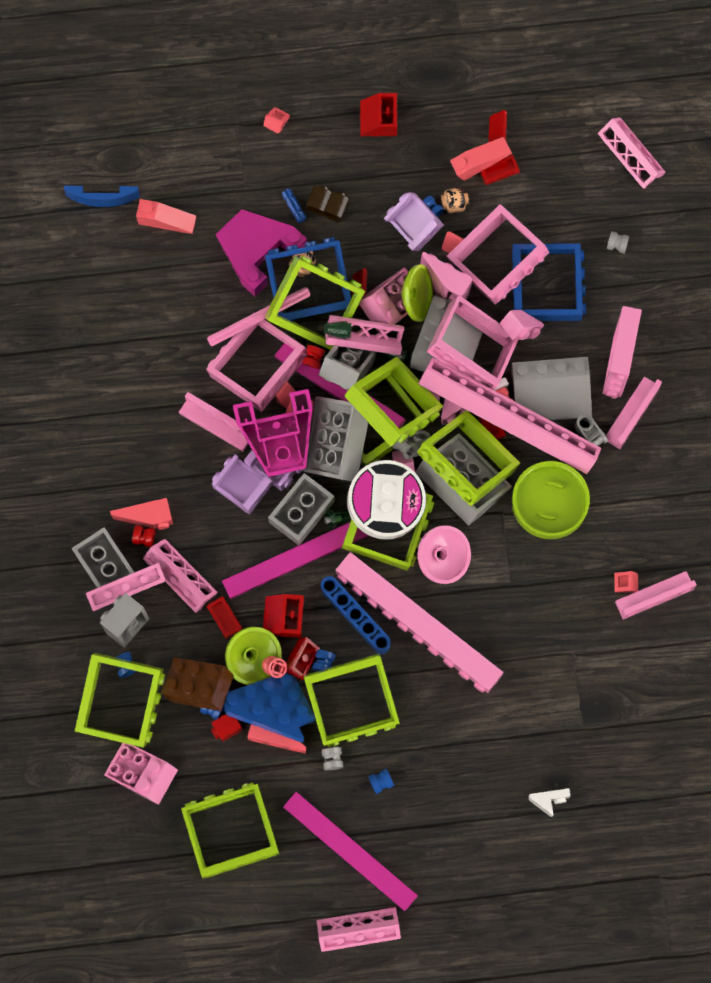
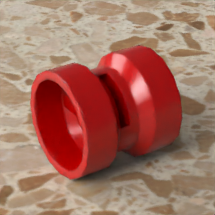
M308 345L306 349L307 355L303 358L302 364L320 369V361L325 355V350Z
M136 525L132 544L139 545L141 543L146 547H152L155 539V529H144L142 526Z

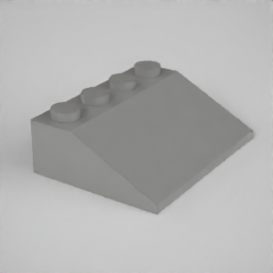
M437 296L433 297L412 354L410 368L422 372L427 368L433 357L427 353V350L451 302L450 300ZM454 313L442 341L473 361L483 332Z
M588 357L512 363L511 377L515 402L550 421L578 419L582 414H588L592 417Z
M316 396L310 425L306 469H302V471L353 481L359 472L368 421L350 402Z
M459 433L437 449L476 489H479L498 474ZM423 460L415 471L468 526L481 517L512 488L504 480L470 507L426 461Z

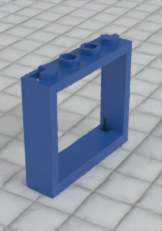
M331 237L323 239L324 243L316 244V241L306 242L305 247L298 248L297 245L287 246L285 251L279 252V248L268 250L265 260L273 299L278 289L272 259L334 247L338 271L347 280L339 240ZM342 287L344 300L287 312L280 311L278 315L288 320L346 309L351 300L350 292Z
M513 244L512 270L521 262V254H530L536 248L534 244ZM545 244L549 254H574L576 309L522 310V283L520 281L519 285L513 289V310H522L539 321H581L583 314H586V303H582V297H585V285H582V279L585 278V268H581V261H584V250H581V244Z

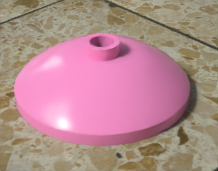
M438 526L424 535L418 548V563L428 579L440 584H449L460 579L467 571L471 560V548L466 536L460 530L451 526Z

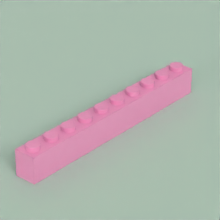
M433 357L418 383L585 474H588L598 458L601 448Z
M351 552L337 567L336 574L338 576L336 578L340 582L351 585L354 593L358 596H365L368 599V604L374 608L379 607L387 619H394L398 622L397 626L404 632L408 630L412 633V638L419 644H426L429 647L428 651L433 655H440L448 667L453 668L454 666L459 670L458 674L465 680L470 679L475 683L474 687L482 693L484 691L489 693L502 677L503 671Z

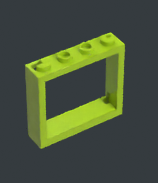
M295 256L265 318L284 329L331 350L335 345L326 344L325 336L278 315L300 268L303 267L355 292L342 317L352 318L365 291L361 288L362 284L355 280L349 282L344 279V275L336 271L334 274L328 272L329 268L318 263L316 266L307 257L301 256L299 258ZM339 323L336 329L342 328L343 325Z
M398 357L353 384L344 395L391 447L398 442L403 443L408 438V435L412 437L419 428L422 430L430 421L433 422L440 416L439 411L443 408V405L428 389L418 384L419 379ZM390 375L425 411L401 429L394 424L365 392Z
M390 375L385 378L414 417L417 418L422 415L393 376ZM385 441L367 455L362 453L361 464L365 467L373 462H377L394 450L393 446L391 447Z
M468 410L424 441L417 451L423 460L470 507L512 475L520 464ZM457 427L502 470L479 489H476L433 446Z
M425 493V509L422 517L416 524L404 561L352 544L357 530V526L352 519L342 549L407 571L410 566H414L417 556L414 555L416 548H419L422 540L420 537L421 531L426 530L429 521L426 520L427 513L432 512L434 502L431 501L433 496Z
M99 653L92 654L75 732L144 748L147 743H150L153 732H150L151 724H155L157 713L154 710L155 706L159 705L161 693L158 692L160 685L163 686L165 681L164 669ZM101 663L154 675L139 739L87 727Z
M379 654L303 676L323 746H337L339 741H354L358 739L359 735L371 736L377 733L376 730L384 728L387 731L395 728L396 724H400ZM376 665L390 718L327 736L312 683Z
M244 784L240 790L228 789L223 791L221 796L210 795L204 797L202 802L191 801L185 804L184 808H181L203 879L279 855L258 784ZM255 794L271 847L206 867L190 814Z

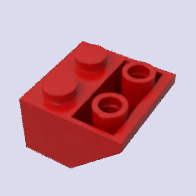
M378 93L360 101V136H397V93Z
M281 594L267 596L265 599L263 628L277 637L301 638L304 595Z

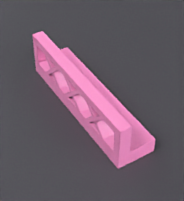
M612 118L598 133L643 189L655 178H660L666 173L621 118ZM610 128L614 131V139H609L605 134ZM618 142H623L626 145V153H621L618 150ZM630 156H635L637 159V167L630 165ZM641 170H646L650 174V177L645 182L641 178Z
M330 315L325 339L328 345L401 355V339L404 326ZM333 322H338L343 325V327L338 330L331 329ZM358 325L362 330L352 332L349 328ZM372 328H378L380 333L370 335L368 331ZM398 331L397 338L388 337L387 333Z
M646 377L642 379L607 433L608 443L621 449L660 389L662 381L657 379L654 383Z
M187 392L185 395L186 402L180 409L179 414L244 452L249 443L238 427L236 420Z
M166 539L150 547L143 558L149 566L159 563L166 580L165 582L195 613L200 611L204 604L218 593ZM164 547L169 554L164 553L160 548ZM174 561L179 562L182 567L176 566ZM187 575H191L195 581L190 580ZM200 588L205 589L209 594L205 595Z
M156 563L86 592V596L92 610L95 611L114 603L120 595L123 596L127 593L131 596L166 580L159 563Z
M687 571L618 599L615 603L624 620L693 591L697 585L694 580H690Z
M396 907L317 920L321 952L401 939ZM393 915L394 918L386 921L382 919L384 916ZM365 919L373 920L368 924L363 923ZM347 922L353 923L350 927L342 926ZM330 925L333 927L331 930L322 931L323 926Z

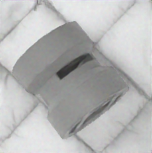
M611 231L607 249L613 250L616 248L620 253L625 254L629 235L624 234L621 236L617 232Z
M340 747L322 750V756L325 758L323 763L324 770L343 768V761L340 760V755L342 754Z

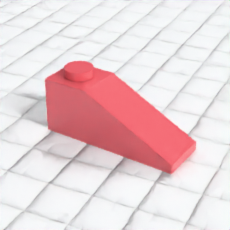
M502 137L465 151L450 160L457 176L465 181L511 155L512 152L505 138Z
M140 199L136 214L138 224L193 234L196 215L159 202Z
M167 498L110 511L114 520L154 529H166L170 527L169 525L173 524Z
M252 724L250 725L247 737L249 741L306 754L307 749L302 743Z

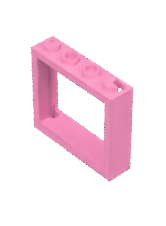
M500 204L447 255V258L458 271L465 272L473 278L472 284L496 305L502 298L505 299L507 293L511 289L516 288L525 276L531 274L539 262L544 261L543 258L549 254V251L545 244ZM507 219L536 248L491 291L461 262Z
M458 295L449 303L427 353L449 367L494 390L501 381L518 340H512L496 320ZM454 313L503 346L492 374L442 341Z
M623 306L615 328L602 393L606 396H611L613 399L621 398L629 377L641 309Z
M263 320L233 335L229 343L221 348L218 356L210 361L206 370L211 378L244 401H252L253 407L262 412L283 384L299 368L307 352L303 345L266 320ZM260 326L294 350L259 393L254 396L219 371L255 328Z

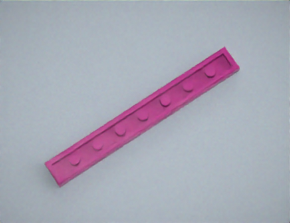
M284 343L275 354V358L284 363L294 349ZM301 364L296 372L337 399L349 402L344 397L348 390L319 376L321 367L320 369H315ZM369 396L400 429L406 422L405 418Z
M350 523L223 580L222 583L229 598L237 597L341 549ZM357 527L352 543L369 535Z
M297 792L284 805V809L402 910L406 911L417 898V894Z

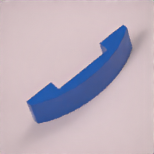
M64 186V191L68 198L89 206H118L140 197L138 186H120L119 193H85L83 186Z

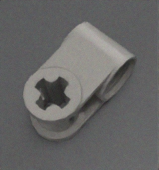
M582 414L578 417L575 423V430L580 437L597 446L608 442L606 435L590 415ZM586 421L589 427L582 428L580 422Z
M418 430L412 437L408 435V438L403 443L398 442L393 445V448L400 451L405 459L420 456L417 451L422 443L430 438V434L426 431Z

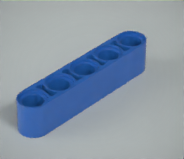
M325 577L321 581L323 595L378 654L387 653L390 649V638L334 577ZM327 583H332L335 585V588L332 591H327L324 586ZM340 597H345L348 602L345 605H340L337 600ZM358 611L361 617L359 619H352L350 614ZM367 625L374 628V631L370 634L363 631V628ZM378 640H385L387 645L384 648H379L376 642Z

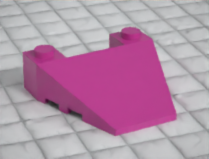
M245 210L237 213L216 233V237L230 260L241 284L255 297L268 285L267 276L257 268L265 260L268 250L277 249L279 246L284 250H287V246L297 245L298 248L305 247L307 238L294 226Z
M309 389L289 393L293 412L261 419L255 418L252 401L233 405L236 423L268 477L306 469L312 416Z

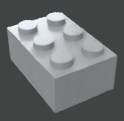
M334 346L325 356L319 376L323 377L326 381L340 385L345 390H349L353 384L363 379L372 368L377 352Z
M304 473L268 517L269 523L297 545H300L333 505L335 496Z
M105 527L72 548L97 588L134 573Z
M127 593L123 596H118L113 603L114 607L110 611L107 610L100 618L102 620L100 624L106 634L123 648L129 644L149 620L144 607Z

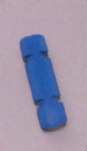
M286 189L282 192V196L295 216L298 223L305 221L306 215L301 210L302 208L293 196L294 194L291 189Z

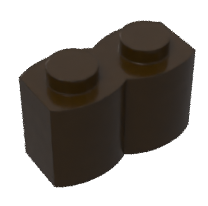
M314 186L306 204V210L330 220L341 222L348 206L349 198L342 192L337 191L335 193L329 191V188L326 186Z

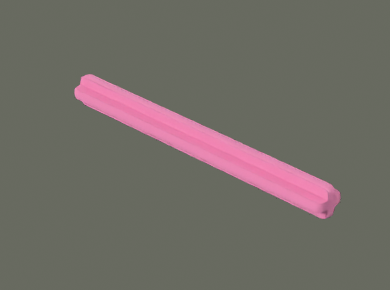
M304 287L287 296L279 312L309 297L311 294L308 288ZM270 305L212 334L207 338L209 344L214 346L265 320V315Z

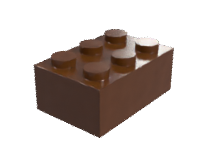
M174 657L161 694L173 703L221 711L234 675L223 665Z

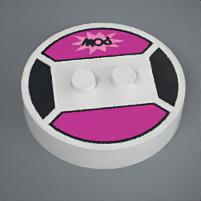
M390 460L373 462L362 468L354 477L347 495L348 511L353 522L364 533L378 539H394L410 532L422 517L426 504L425 489L417 474L408 466Z

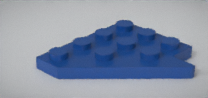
M285 673L280 678L269 677L227 693L223 704V709L227 716L298 742H304V737L299 727L315 721V716L296 677Z

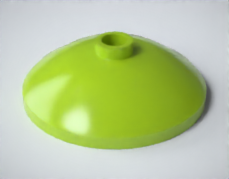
M417 264L409 270L401 291L407 314L412 320L418 322L426 319L433 300L431 275L428 268L422 264Z
M247 627L240 630L231 638L225 651L227 669L234 675L233 678L245 685L272 677L263 671L262 662L267 656H276L281 659L282 652L279 641L270 631L261 627ZM248 651H251L250 657L246 656Z

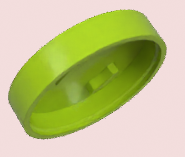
M556 461L540 462L526 469L518 478L512 495V508L518 523L530 534L543 539H559L573 533L583 523L590 504L589 489L583 477L571 466Z

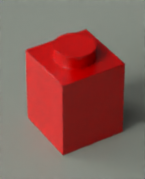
M226 714L213 721L211 724L214 728L210 729L216 740L220 738L222 742L243 730L237 719Z

